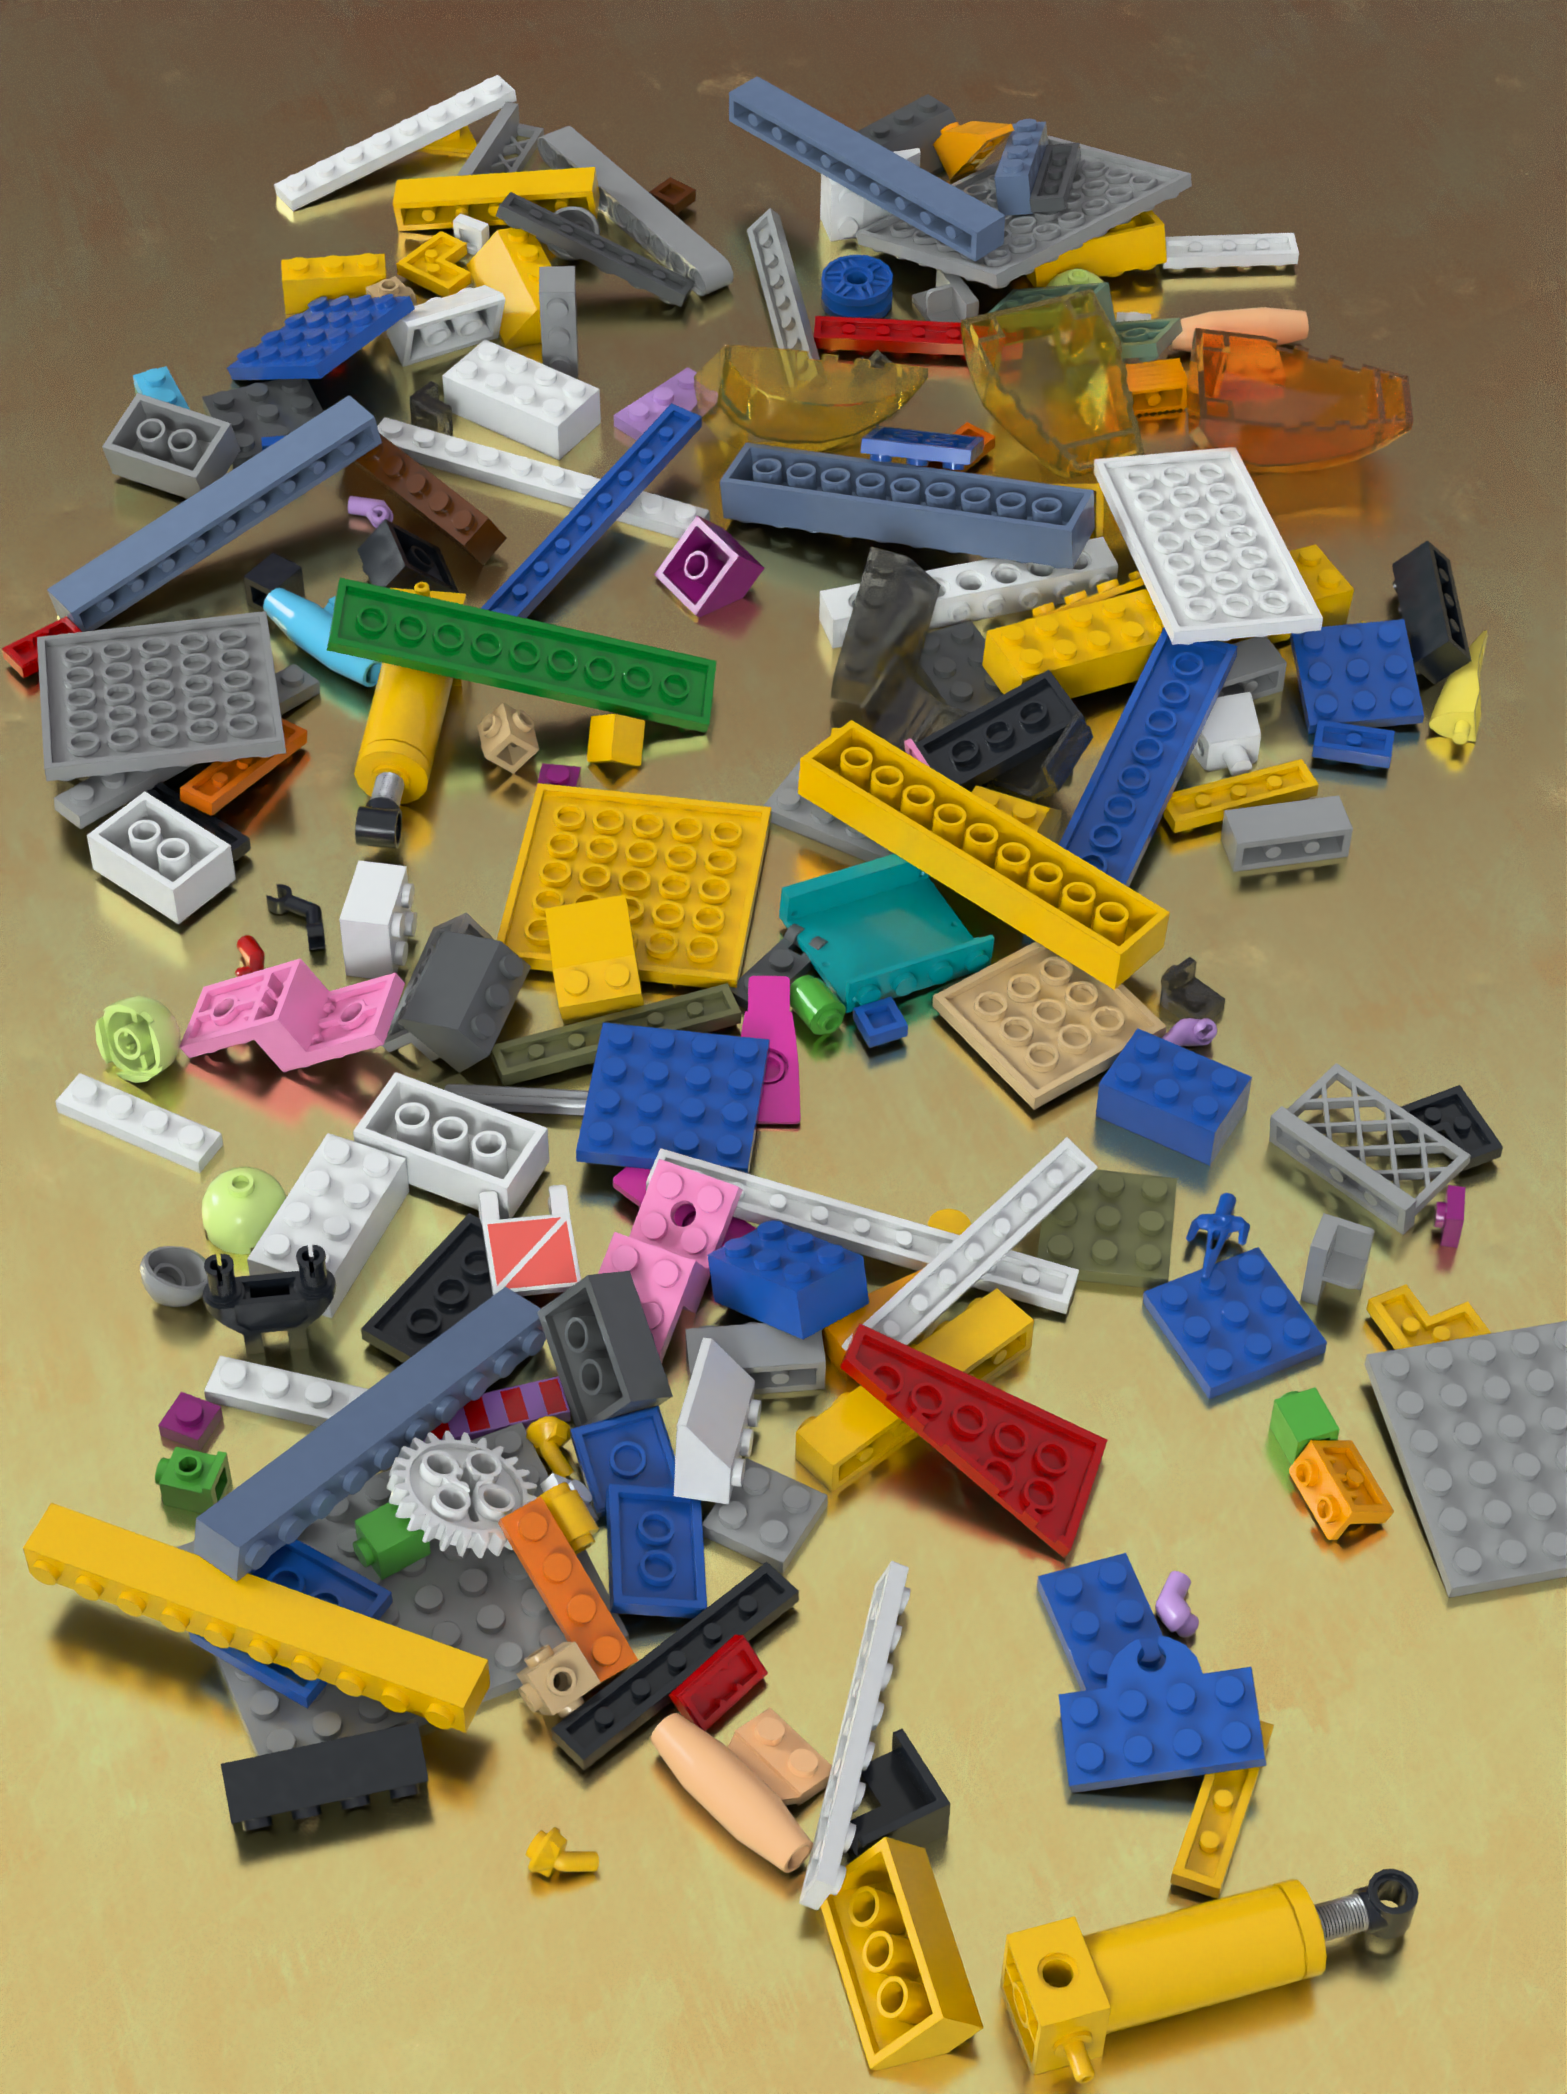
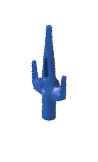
M1224 1193L1220 1196L1215 1214H1201L1191 1222L1186 1236V1240L1190 1242L1194 1239L1199 1229L1208 1232L1201 1278L1204 1281L1209 1279L1225 1240L1233 1232H1239L1238 1243L1240 1245H1245L1250 1224L1242 1217L1233 1216L1237 1200L1230 1193ZM1213 1239L1218 1240L1214 1249H1212Z

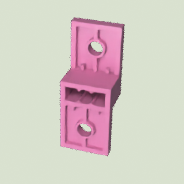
M301 958L203 987L182 1039L180 1049L188 1058L255 1040L283 1072L301 1067H309L312 1064L334 1058H342L345 1055L363 1050L375 1049L384 1045L405 983L397 973H392L329 991Z
M659 1159L629 1237L614 1232L598 1274L630 1271L662 1363L682 1309L695 1314L697 1312L710 1277L707 1255L721 1248L743 1190L736 1185ZM684 1204L694 1205L696 1209L695 1220L688 1226H678L674 1218L677 1209Z

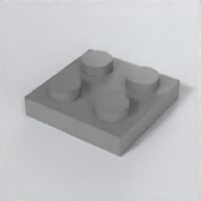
M746 1458L742 1486L733 1487L729 1504L716 1503L702 1523L703 1536L761 1564L768 1562L778 1572L784 1573L826 1509L828 1495Z

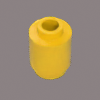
M563 1482L540 1495L576 1555L585 1551L596 1542L593 1535L598 1532L599 1527L577 1490H571L568 1483Z

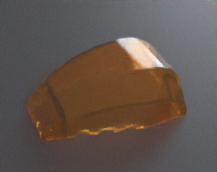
M1195 328L1186 393L1189 436L1201 450L1236 447L1247 470L1293 473L1322 470L1356 461L1386 447L1412 429L1414 420L1408 376L1366 364L1362 365V369L1344 365V358L1330 355L1329 360L1308 355L1310 349L1295 345L1294 350L1276 346L1278 340L1265 336Z

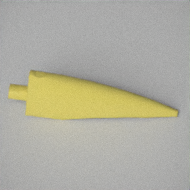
M1487 630L1483 631L1469 646L1472 661L1449 675L1429 721V727L1433 731L1444 737L1452 738L1456 744H1465L1467 741L1476 742L1481 722L1480 675L1488 637Z

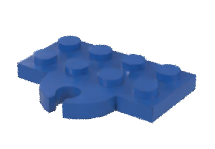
M1158 1635L1157 1645L1160 1653L1166 1658V1662L1161 1669L1149 1672L1140 1667V1662L1145 1655L1140 1638L1130 1642L1113 1659L1108 1669L1106 1688L1058 1694L1068 1782L1071 1793L1267 1766L1252 1667L1203 1674L1197 1657L1185 1644L1170 1637Z

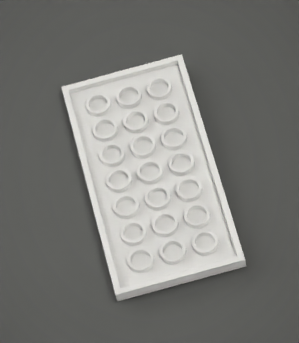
M1236 447L1094 459L1093 473L1172 645H1189L1195 642L1228 641L1237 638L1266 637L1268 635L1289 633L1301 634L1321 630L1323 617Z

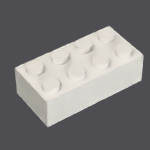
M486 339L442 375L445 410L557 460L564 457L601 423L599 388Z
M397 1072L391 1077L353 1131L354 1142L406 1158L408 1183L477 1210L480 1204L479 1194L481 1192L495 1191L497 1193L499 1216L501 1219H509L514 1216L550 1161L548 1128Z
M327 1133L247 1258L250 1275L299 1271L296 1261V1253L299 1248L308 1245L309 1256L313 1257L312 1245L321 1246L326 1254V1269L334 1275L336 1281L334 1298L322 1314L332 1318L409 1193L406 1158Z

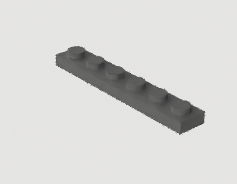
M512 192L499 205L496 217L504 220L508 226L531 233L539 241L545 244H553L565 250L573 258L584 259L596 265L600 271L606 274H614L628 281L634 288L645 289L659 296L667 304H675L681 307L691 294L695 284L694 281Z

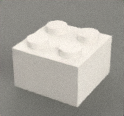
M358 861L339 918L346 976L375 979L397 973L399 965L405 966L408 955L407 938L408 936L415 935L417 927V913L411 912L414 900V884L408 883L407 866Z

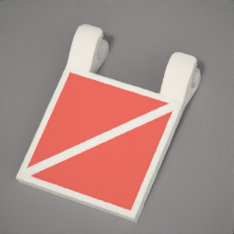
M565 1185L549 1186L548 1209L550 1215L500 1219L497 1193L495 1191H488L479 1194L480 1204L478 1211L483 1229L493 1296L504 1287L511 1289L520 1296L565 1292L581 1280L569 1213L568 1193Z

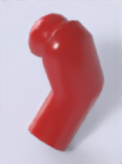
M250 935L242 936L237 942V949L244 958L246 967L236 969L235 975L237 977L263 970L265 964V953L255 938Z

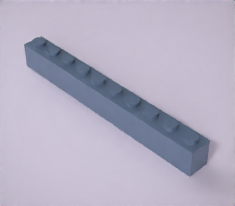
M757 76L729 92L730 122L976 262L1004 244L1005 215L760 77Z
M350 395L48 588L47 591L57 615L61 619L67 616L82 632L97 629L380 445L382 441L375 417Z
M504 1287L196 1518L194 1553L236 1582L251 1570L261 1568L278 1549L285 1544L293 1543L302 1531L317 1519H323L328 1516L335 1505L348 1495H354L359 1492L366 1481L379 1471L390 1468L394 1463L395 1457L399 1456L401 1448L403 1446L410 1448L413 1438L416 1437L423 1441L427 1434L441 1423H448L459 1409L471 1400L479 1399L490 1385L501 1377L505 1378L510 1375L515 1366L529 1355H536L546 1340L537 1313L541 1308L511 1289Z

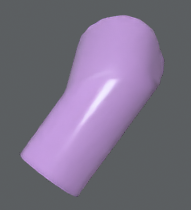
M350 496L348 514L366 516L375 528L385 519L393 522V513L384 500Z
M1208 1018L1181 1019L1162 1039L1181 1047L1205 1046L1216 1037L1218 1029L1215 1022Z
M1172 1571L1156 1601V1614L1171 1632L1176 1631L1183 1638L1190 1637L1199 1626L1198 1617L1191 1613V1608L1184 1600L1191 1585V1580L1184 1573Z

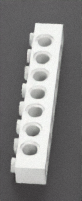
M1104 537L1089 539L1073 569H1058L1049 565L989 558L820 591L819 620L832 648L960 624L970 620L975 621L1031 610L1053 602L1054 605L1065 603L1064 597L1083 590L1086 591L1087 596L1098 593L1096 585L1117 578L1118 563Z

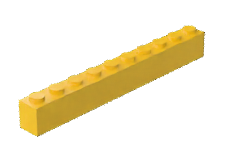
M54 1503L49 1505L23 1547L29 1573L41 1583L46 1585L59 1584L75 1590L77 1594L87 1600L97 1601L100 1599L117 1605L123 1612L131 1616H147L160 1621L165 1627L175 1632L188 1631L204 1637L210 1644L216 1647L238 1649L248 1653L251 1658L262 1664L275 1663L292 1669L295 1674L303 1679L311 1681L320 1679L336 1685L339 1690L347 1695L354 1697L363 1695L381 1702L391 1711L397 1713L407 1711L423 1717L430 1724L440 1729L453 1728L466 1733L490 1687L488 1659L249 1573L236 1582L199 1555Z

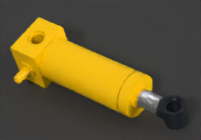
M426 582L415 584L414 590L390 588L467 605L465 593L430 591L429 584ZM382 663L354 773L358 786L367 795L371 796L366 806H360L357 812L355 825L357 845L395 849L399 847L402 834V811L399 806L400 804H407L419 799L426 792L451 686H462L463 680Z
M1383 1869L1372 1876L1367 1886L1354 1889L1350 1895L1323 1903L1320 1902V1904L1313 1903L1306 1888L1299 1880L1289 1879L1273 1885L1263 1886L1082 1935L1074 1916L1007 1934L1000 1985L1033 2074L1037 2075L1070 2065L1076 2082L1087 2083L1095 2076L1090 2060L1102 2057L1106 2034L1322 1975L1326 1969L1327 1959L1325 1941H1331V1939L1334 1940L1335 1938H1341V1936L1344 1937L1364 1931L1365 1934L1372 1933L1384 1939H1394L1404 1935L1410 1927L1419 1892L1414 1880L1403 1871ZM1381 1901H1391L1398 1905V1907L1386 1906Z

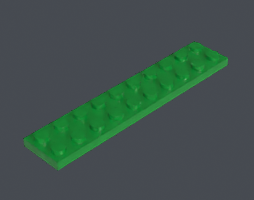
M341 577L337 586L327 644V651L704 733L707 732L710 725L716 660Z

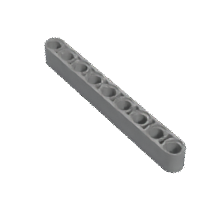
M565 126L538 138L537 146L540 156L553 170L595 167L600 192L598 209L667 269L694 281L695 284L692 290L697 295L705 296L733 282L734 276L731 265L721 253L574 128Z

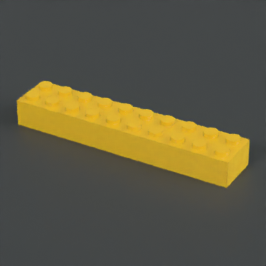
M1316 544L1289 551L1323 617L1322 627L1346 624L1354 588ZM1143 589L987 630L982 666L1003 695L1043 672L1050 670L1070 699L1138 681L1164 625L1148 590ZM1291 633L1268 635L1266 637L1273 644L1290 639ZM1254 637L1237 638L1221 642L1234 644Z
M853 720L849 721L800 758L799 795L1115 990L1164 947L1170 916L1169 911Z

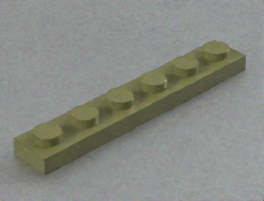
M728 983L494 1044L490 1054L502 1085L507 1086L594 1063L603 1022L707 1033L740 1024L741 1010Z

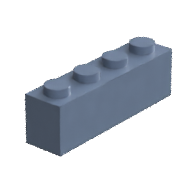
M1023 119L1012 125L1014 131L1008 137L994 177L998 211L1005 216L1033 214L1030 208V196L1046 146L1049 145L1046 121L1036 122L1035 119Z

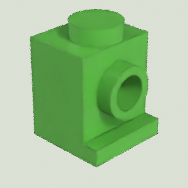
M175 1447L170 1459L164 1457L160 1459L155 1473V1483L160 1486L163 1505L198 1513L205 1512L225 1496L232 1480L226 1452L218 1451L217 1455H211L180 1447Z

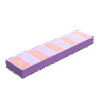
M557 1376L484 1393L479 1399L471 1400L459 1409L448 1423H441L431 1433L439 1440H442L445 1431H449L455 1440H460L465 1432L468 1433L470 1440L518 1423H522L525 1430H527L531 1423L545 1416L557 1417L564 1422L571 1421L570 1410L560 1378Z

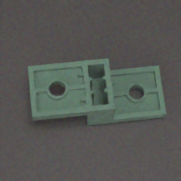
M1108 282L1013 289L987 313L989 326H1003L1004 330H1014L1029 324H1034L1036 328L1054 325L1061 363L1074 362L1076 366L1088 365L1096 360H1106L1109 364L1120 363L1128 358H1138L1141 362L1152 361L1159 358L1160 354L1183 331L1180 318L1116 322Z

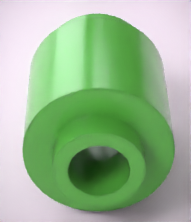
M804 975L791 984L790 1007L814 1034L831 1033L839 1028L845 1015V1006L821 979L814 978L811 975Z

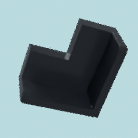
M901 1728L893 1732L892 1751L870 1761L867 1769L861 1773L860 1782L866 1784L865 1791L876 1808L850 1820V1823L856 1825L852 1844L847 1851L852 1861L884 1837L922 1847L948 1834L951 1803L907 1734Z

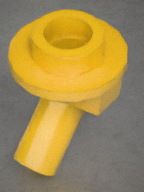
M541 1417L527 1427L526 1438L532 1442L538 1456L544 1458L554 1474L567 1478L575 1471L559 1448L567 1444L571 1439V1428L566 1422L557 1417Z
M557 1827L552 1828L548 1833L541 1830L534 1837L525 1854L526 1857L531 1859L528 1870L532 1873L539 1872L548 1878L555 1870L563 1872H596L599 1866V1857L596 1851H565L568 1840L561 1835L560 1829Z

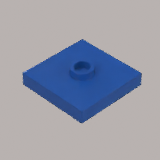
M659 1406L579 1426L570 1430L571 1440L585 1485L592 1495L591 1505L598 1518L606 1516V1492L609 1484L674 1489L675 1455Z

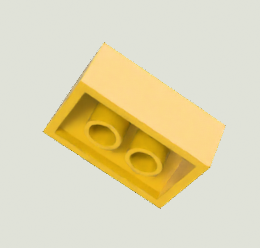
M364 253L352 256L330 255L318 258L295 257L281 260L286 314L303 313L309 309L308 304L311 301L326 296L327 299H336L346 295L349 298H359L366 295V287L387 279L385 254Z

